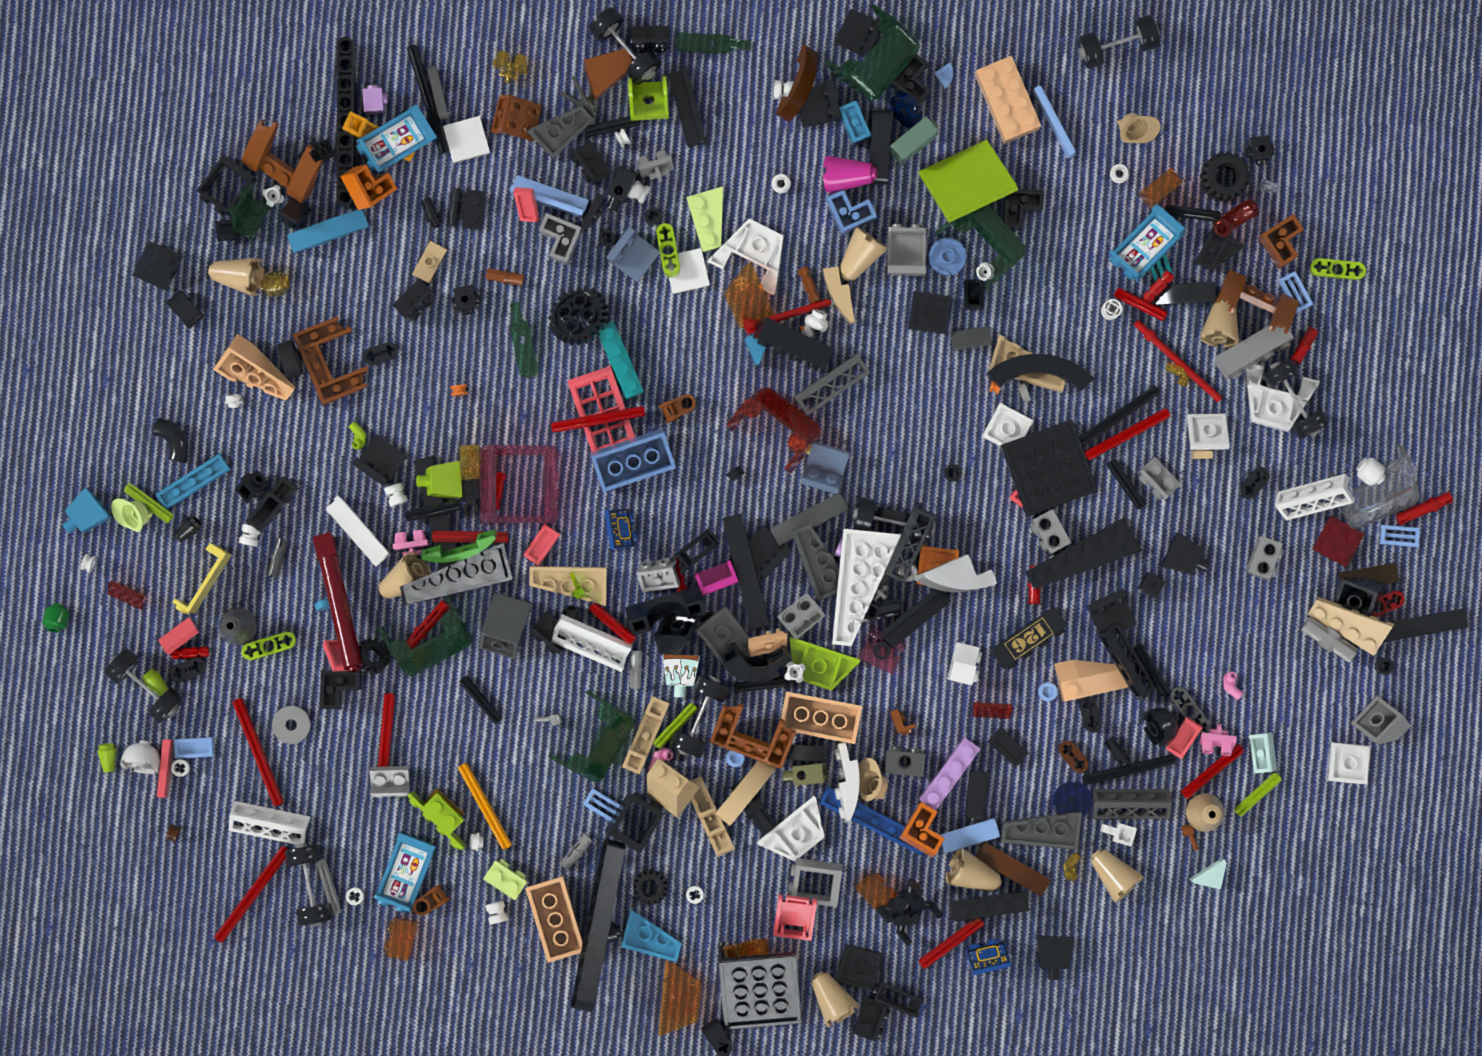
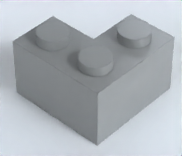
M546 213L539 232L555 240L549 254L550 259L569 265L583 231L582 227Z

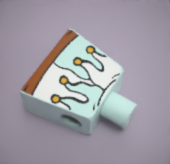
M663 654L666 685L674 686V697L685 698L686 686H694L700 656Z

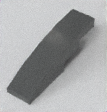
M839 492L770 530L780 546L793 539L792 529L809 523L812 528L817 527L849 508Z

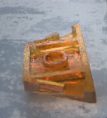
M749 261L724 291V296L739 328H744V320L750 318L752 320H760L761 317L775 315L752 262Z
M665 960L658 1036L698 1022L702 982Z

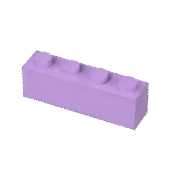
M963 737L918 800L937 810L980 751V748Z

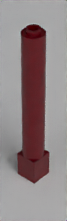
M329 532L312 538L317 559L320 563L343 668L348 670L349 673L359 671L363 663L339 564L335 537Z

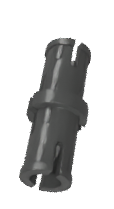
M276 538L273 554L270 555L272 559L267 575L272 576L275 568L273 577L279 578L282 561H285L284 554L289 542L283 539L282 546L280 547L282 541L280 538Z

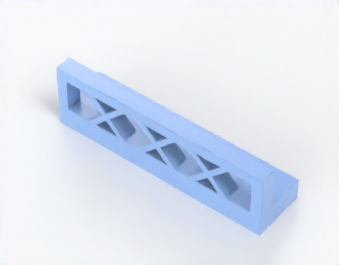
M518 175L514 185H511L509 190L514 195L515 187L532 188L536 203L582 219L589 203L588 199Z

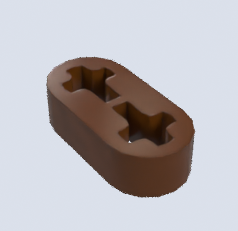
M1071 741L1060 743L1058 752L1070 768L1077 773L1085 772L1088 769V761L1076 745ZM1064 745L1072 746L1070 751L1073 753V756L1062 752ZM1076 757L1077 760L1084 761L1082 764L1083 769L1075 768L1076 762L1073 758Z

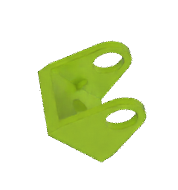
M662 76V82H644L640 85H636L632 82V78H628L631 121L669 119L666 76ZM646 98H652L654 102L651 104L644 103V100Z

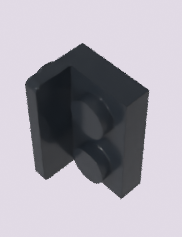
M865 996L853 1034L869 1039L872 1042L880 1039L884 1029L881 1028L883 1020L887 1021L890 1010L887 1009L888 1006Z

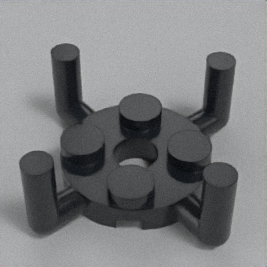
M912 878L908 879L906 889L899 891V895L895 898L892 897L888 905L878 906L876 909L886 923L892 921L897 925L896 934L907 946L911 945L912 940L904 932L905 926L919 922L921 919L920 915L924 909H929L937 918L943 916L942 911L932 901L924 902V898L921 896L924 890Z

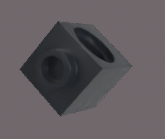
M1147 572L1137 590L1155 599L1166 581Z

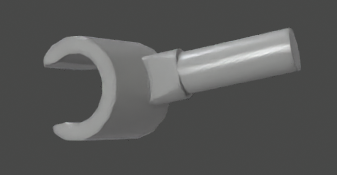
M559 714L547 717H534V722H547L551 720L552 726L562 723Z

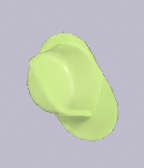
M117 498L111 504L115 520L122 526L136 532L141 531L142 526L152 516V512L147 510L141 501L129 502Z

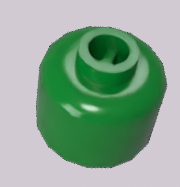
M53 603L52 606L46 607L42 621L43 626L49 632L60 633L61 630L67 628L69 611L64 608V605L59 603Z

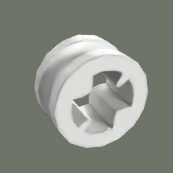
M621 129L620 133H614L622 148H624L625 144H631L623 129Z
M85 554L81 563V570L87 569L91 573L95 566L96 556L90 557L89 554Z
M184 759L174 761L171 766L172 773L178 777L187 775L190 771L189 763ZM178 763L180 765H185V768H183L185 771L183 773L181 771L177 772L176 768H178V766L176 765Z
M698 886L690 887L686 893L687 900L693 904L701 902L704 895L702 889ZM696 889L701 896L692 900L690 898L692 895H689L690 891L694 892Z
M358 887L351 888L346 894V900L351 905H358L364 899V892ZM352 891L360 894L358 897L360 898L359 901L351 900Z

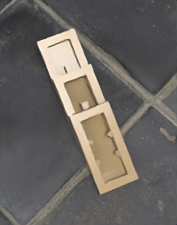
M700 776L692 780L700 788L691 801L717 857L735 850L722 819L715 814L717 812L716 806L702 777Z

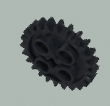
M578 286L576 291L570 288L569 294L564 291L563 298L557 297L559 303H553L556 308L550 309L553 315L549 316L548 319L551 321L549 323V326L552 328L551 331L559 341L561 340L564 344L568 342L571 346L575 342L580 346L581 341L587 344L588 338L594 340V334L601 335L598 330L605 329L602 324L608 322L605 316L609 315L607 311L609 306L599 291L596 292L594 288L589 289L587 286L582 290ZM572 304H574V307L577 309L580 317L585 322L586 328H584L583 324L579 320V317L572 309Z

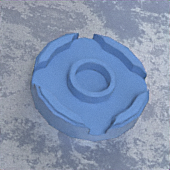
M950 237L936 241L929 252V263L932 269L944 276H951L960 272L965 266L967 259L963 244L957 239Z

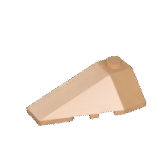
M239 334L234 337L213 369L231 381L236 382L239 380L247 383V387L253 388L255 386L261 388L265 393L283 400H287L296 388L253 343Z
M1069 660L1054 664L1062 701L1128 687L1115 664Z

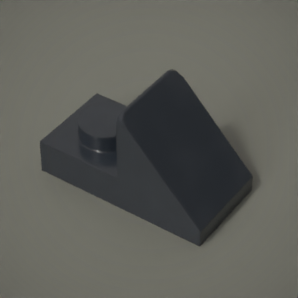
M964 279L963 309L984 310L983 280Z

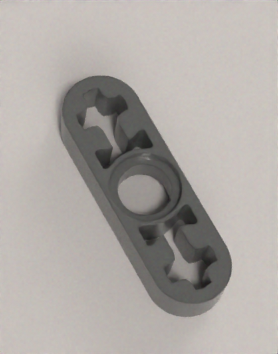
M429 66L427 71L440 121L449 119L437 66Z
M1182 687L1171 689L1169 698L1182 717L1185 719L1187 716L1184 712L1185 708L1189 705L1193 706L1195 714L1189 718L1193 720L1200 715L1201 718H1198V721L1206 724L1204 726L1205 731L1201 730L1198 735H1201L1202 732L1208 733L1211 728L1210 723L1188 692ZM1175 691H1182V699L1184 701H1186L1187 699L1189 700V702L1183 704L1181 708L1179 704H1182V702L1179 699H1174L1176 695Z

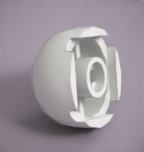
M140 741L125 749L120 765L125 769H128L130 766L134 768V772L154 774L155 771L159 772L161 759L159 752L151 746L150 742Z

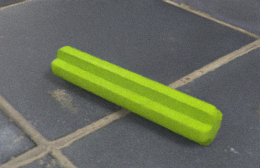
M132 483L126 485L124 489L126 494L136 501H141L149 511L165 523H169L174 515Z
M691 702L654 741V745L661 749L673 737L674 732L678 731L693 716L698 707Z
M1273 773L1237 805L1234 811L1239 816H1243L1281 782V777L1277 773Z

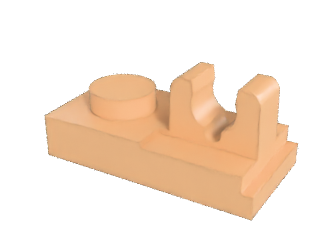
M776 629V633L770 634L769 631H766V635L749 638L748 653L750 657L774 652L783 645L787 647V633Z

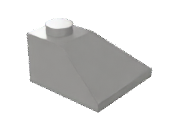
M1378 696L1351 722L1355 728L1377 745L1398 740L1411 727L1400 712Z

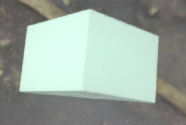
M1221 858L1189 879L1195 884L1221 889L1227 862Z

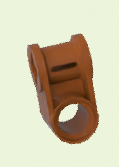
M685 394L667 401L658 407L662 409L666 418L665 422L668 424L694 411L696 400L693 396ZM687 398L693 402L692 406L688 409L682 406L683 400Z
M441 883L414 902L413 910L417 915H426L451 900L441 888ZM424 901L427 903L428 908L425 912L418 910V902Z

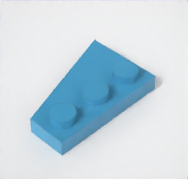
M631 909L621 947L677 962L682 943Z

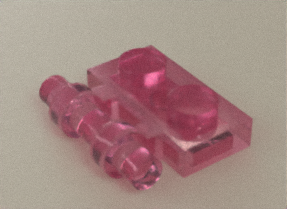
M871 629L868 636L875 640L873 644L865 641L857 659L893 675L901 658L894 655L896 649L904 652L906 645L899 643L893 649L890 648V655L886 659H877L873 654L874 646L877 643L886 642L880 635L881 631L877 632ZM878 647L876 653L878 656L881 654V657L886 655V650Z

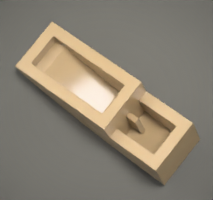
M838 266L824 268L825 284L834 305L850 325L854 324L849 284L841 285Z

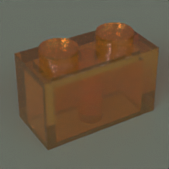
M1170 168L1143 189L1139 196L1149 209H1152L1183 182L1174 170Z
M395 917L393 921L390 920L388 932H391L389 940L386 939L383 951H386L385 956L405 961L410 960L418 921Z

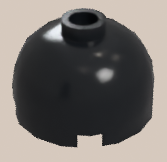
M1159 707L1143 713L1142 722L1146 721L1147 727L1143 728L1152 744H1159L1158 747H1162L1175 739L1179 724L1176 715L1166 708Z

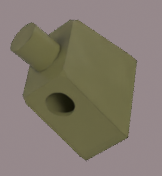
M827 762L792 766V770L783 771L784 783L794 782V786L828 782ZM801 772H805L806 778H802Z

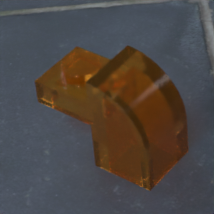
M767 938L749 939L723 946L725 958L770 954Z

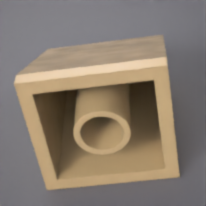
M657 759L647 773V796L679 818L700 786L671 765Z

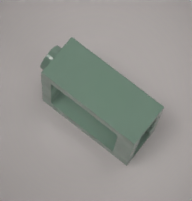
M926 116L891 144L890 154L902 166L936 138L938 125L932 118L929 120Z

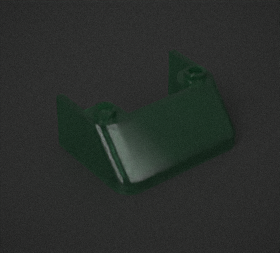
M873 4L871 8L877 17L881 18L878 28L884 35L863 61L859 63L851 59L846 61L840 68L829 60L825 61V64L837 79L870 100L878 99L920 48L918 40L899 21Z
M989 205L950 223L947 221L935 232V236L938 238L951 225L960 233H965L974 227L996 251L998 256L991 263L996 276L984 286L983 290L985 292L1024 257L1026 252L1025 245Z
M451 595L444 596L452 610L446 613L441 620L445 632L413 649L410 648L405 640L397 639L392 642L384 626L378 627L390 653L406 675L414 676L471 645L472 636Z
M587 690V695L602 703L598 709V717L607 724L588 757L577 753L572 755L568 762L553 753H550L548 757L592 782H599L609 770L633 729L635 721L631 714L592 691Z

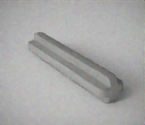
M326 859L316 861V865L332 915L341 913L342 910Z

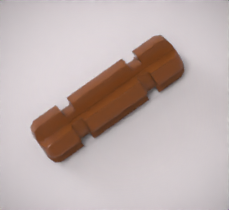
M800 268L798 274L802 277L801 282L806 294H809V302L812 304L820 301V296L816 293L817 289L812 276H809V268Z

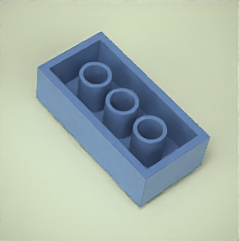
M663 428L590 452L603 492L676 468Z

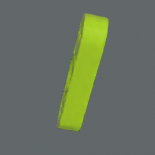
M663 223L656 230L662 267L667 277L674 278L680 273L675 236L672 226ZM663 230L669 232L667 233L668 241L664 240ZM667 246L674 249L670 255L663 253V249ZM668 260H672L673 267H675L674 271L668 269Z
M1317 258L1309 265L1310 273L1317 277L1359 280L1366 274V268L1360 262ZM1319 262L1320 266L1327 267V263H1330L1328 267L1329 274L1326 273L1327 269H1321L1319 272H1317V269L1314 268V266L1317 265ZM1335 264H1339L1343 268L1342 273L1339 275L1335 274L1332 270ZM1346 265H1349L1348 269H1351V270H1352V269H1355L1356 266H1357V267H1358V270H1361V273H1359L1357 276H1355V273H1354V272H1348V273H1347L1348 276H1346V275H1345L1346 272H1347V266H1346Z
M283 632L247 643L242 647L241 653L246 660L259 659L293 648L297 643V638L292 632ZM286 635L292 637L293 641H290L289 646L287 643L280 644L281 649H278V642L275 638L278 637V641H282ZM268 640L274 643V649L270 652L264 649V643ZM257 643H260V650L263 654L260 655V651L254 652L253 657L246 654L249 646L252 649L259 648Z

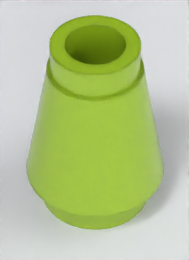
M151 668L141 677L144 681L143 683L160 697L169 690L158 670L155 671Z
M114 743L98 745L97 753L103 772L115 771L116 748Z

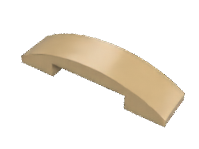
M653 696L651 697L622 768L640 775L670 703Z
M757 761L715 814L730 826L777 767Z

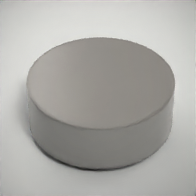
M1025 383L1019 384L1018 388L1023 402L1031 401Z

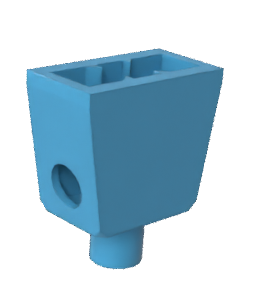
M85 488L65 510L70 519L62 524V526L68 533H71L77 527L81 532H87L111 519L112 516L93 492Z

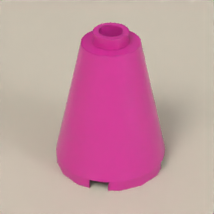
M826 156L824 159L823 167L827 168L826 174H823L825 191L828 194L874 182V179H877V168L872 163L835 156Z

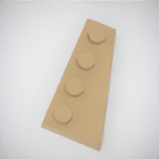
M999 334L989 370L1010 358L1033 353L1027 352L1016 343L1006 340L1005 337ZM1031 373L1015 378L1019 381L1061 393L1065 386L1064 380L1049 374Z
M530 566L529 586L606 606L607 567Z
M1318 597L1308 613L1309 616L1335 630L1341 636L1373 656L1394 626L1393 623L1382 622L1378 620L1379 618L1368 617L1360 614L1357 610L1343 608L1340 604Z

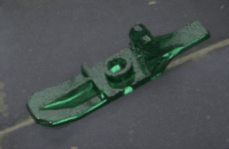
M681 32L675 37V47L680 52L727 54L732 50H751V40H737L724 34ZM710 41H716V46H711L709 44Z
M519 302L510 303L513 318L510 331L519 373L524 378L535 377L539 370L529 325L522 318ZM519 337H525L526 342L524 344H521L519 342Z

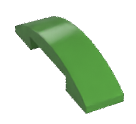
M494 529L477 534L475 543L443 551L441 545L424 549L421 558L422 560L436 563L455 562L470 558L492 544L496 539L497 531Z

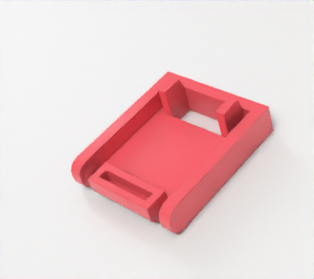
M779 894L773 936L811 941L817 899L813 898L812 903H809V898L786 895V900H784L783 894ZM784 924L801 926L803 931L784 929Z

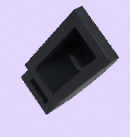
M1215 282L1169 284L1158 296L1155 295V305L1214 303L1216 301Z
M282 476L254 509L246 522L262 533L293 498L299 488Z

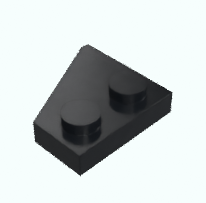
M1211 229L1194 264L1212 272L1241 250L1245 244Z

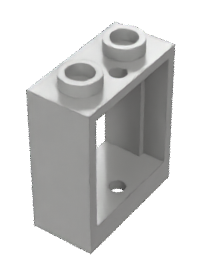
M797 858L796 865L792 864L791 876H794V880L789 882L788 894H791V896L809 898V903H812L813 898H815L818 905L837 907L843 864ZM800 870L832 874L833 880L830 896L797 892Z

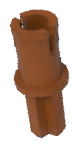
M488 268L486 279L503 282L504 285L509 283L523 286L524 274Z

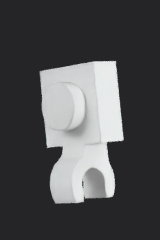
M1118 822L1116 828L1102 824L1100 829L1101 832L1113 835L1112 841L1132 847L1137 828Z

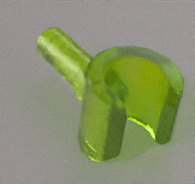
M571 572L569 575L576 587L572 594L576 599H580L585 595V590L579 585L574 572Z

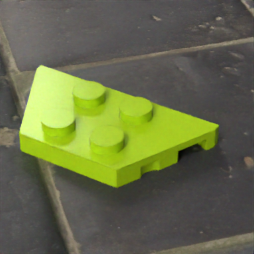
M793 637L789 638L792 662L805 666L802 674L803 682L832 691L860 663V659L799 639L795 640Z

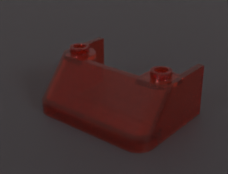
M763 387L744 401L727 423V427L733 432L745 416L754 418L762 410H765L793 431L787 443L790 450L796 454L784 468L786 473L790 475L811 449L813 442L818 440L821 435V429L815 421L771 388Z

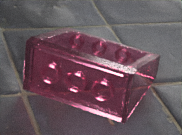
M486 445L480 447V524L556 523V520L559 518V509L556 508V500L559 499V490L556 489V481L559 480V471L556 470L559 452L556 451V446ZM496 455H543L544 516H496Z

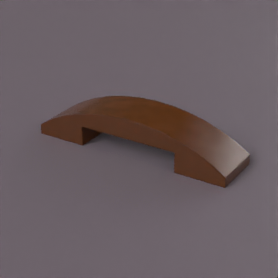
M803 44L796 62L800 64L789 95L788 97L782 96L775 113L787 122H790L804 105L812 89L817 72V52L806 44Z
M986 842L982 843L975 856L992 869L1041 897L1051 881L1049 878Z

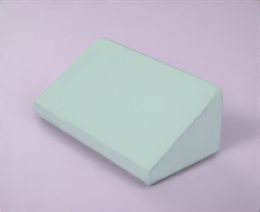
M1272 732L1249 735L1254 773L1277 771Z

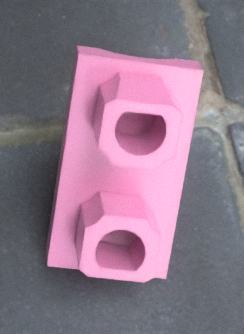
M424 530L413 531L414 541L407 542L406 532L395 533L393 550L409 549V551L402 552V555L414 552L418 554L417 556L422 555V550H414V548L430 546L429 540L426 539Z
M1217 724L1216 729L1210 728L1208 733L1202 732L1199 744L1202 745V752L1204 754H1213L1214 746L1221 747L1222 756H1231L1237 736L1228 735V730H1222V725Z

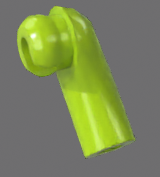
M354 421L349 425V428L355 434L352 447L359 450L365 446L367 434Z

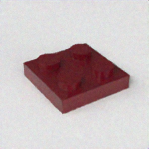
M1329 516L1311 550L1347 568L1364 533L1333 516Z

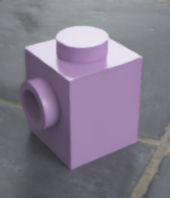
M369 85L367 89H363L365 114H385V104H388V97L382 87Z

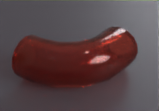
M1250 198L1222 215L1214 223V232L1220 237H1227L1236 228L1258 216L1259 208L1255 201Z

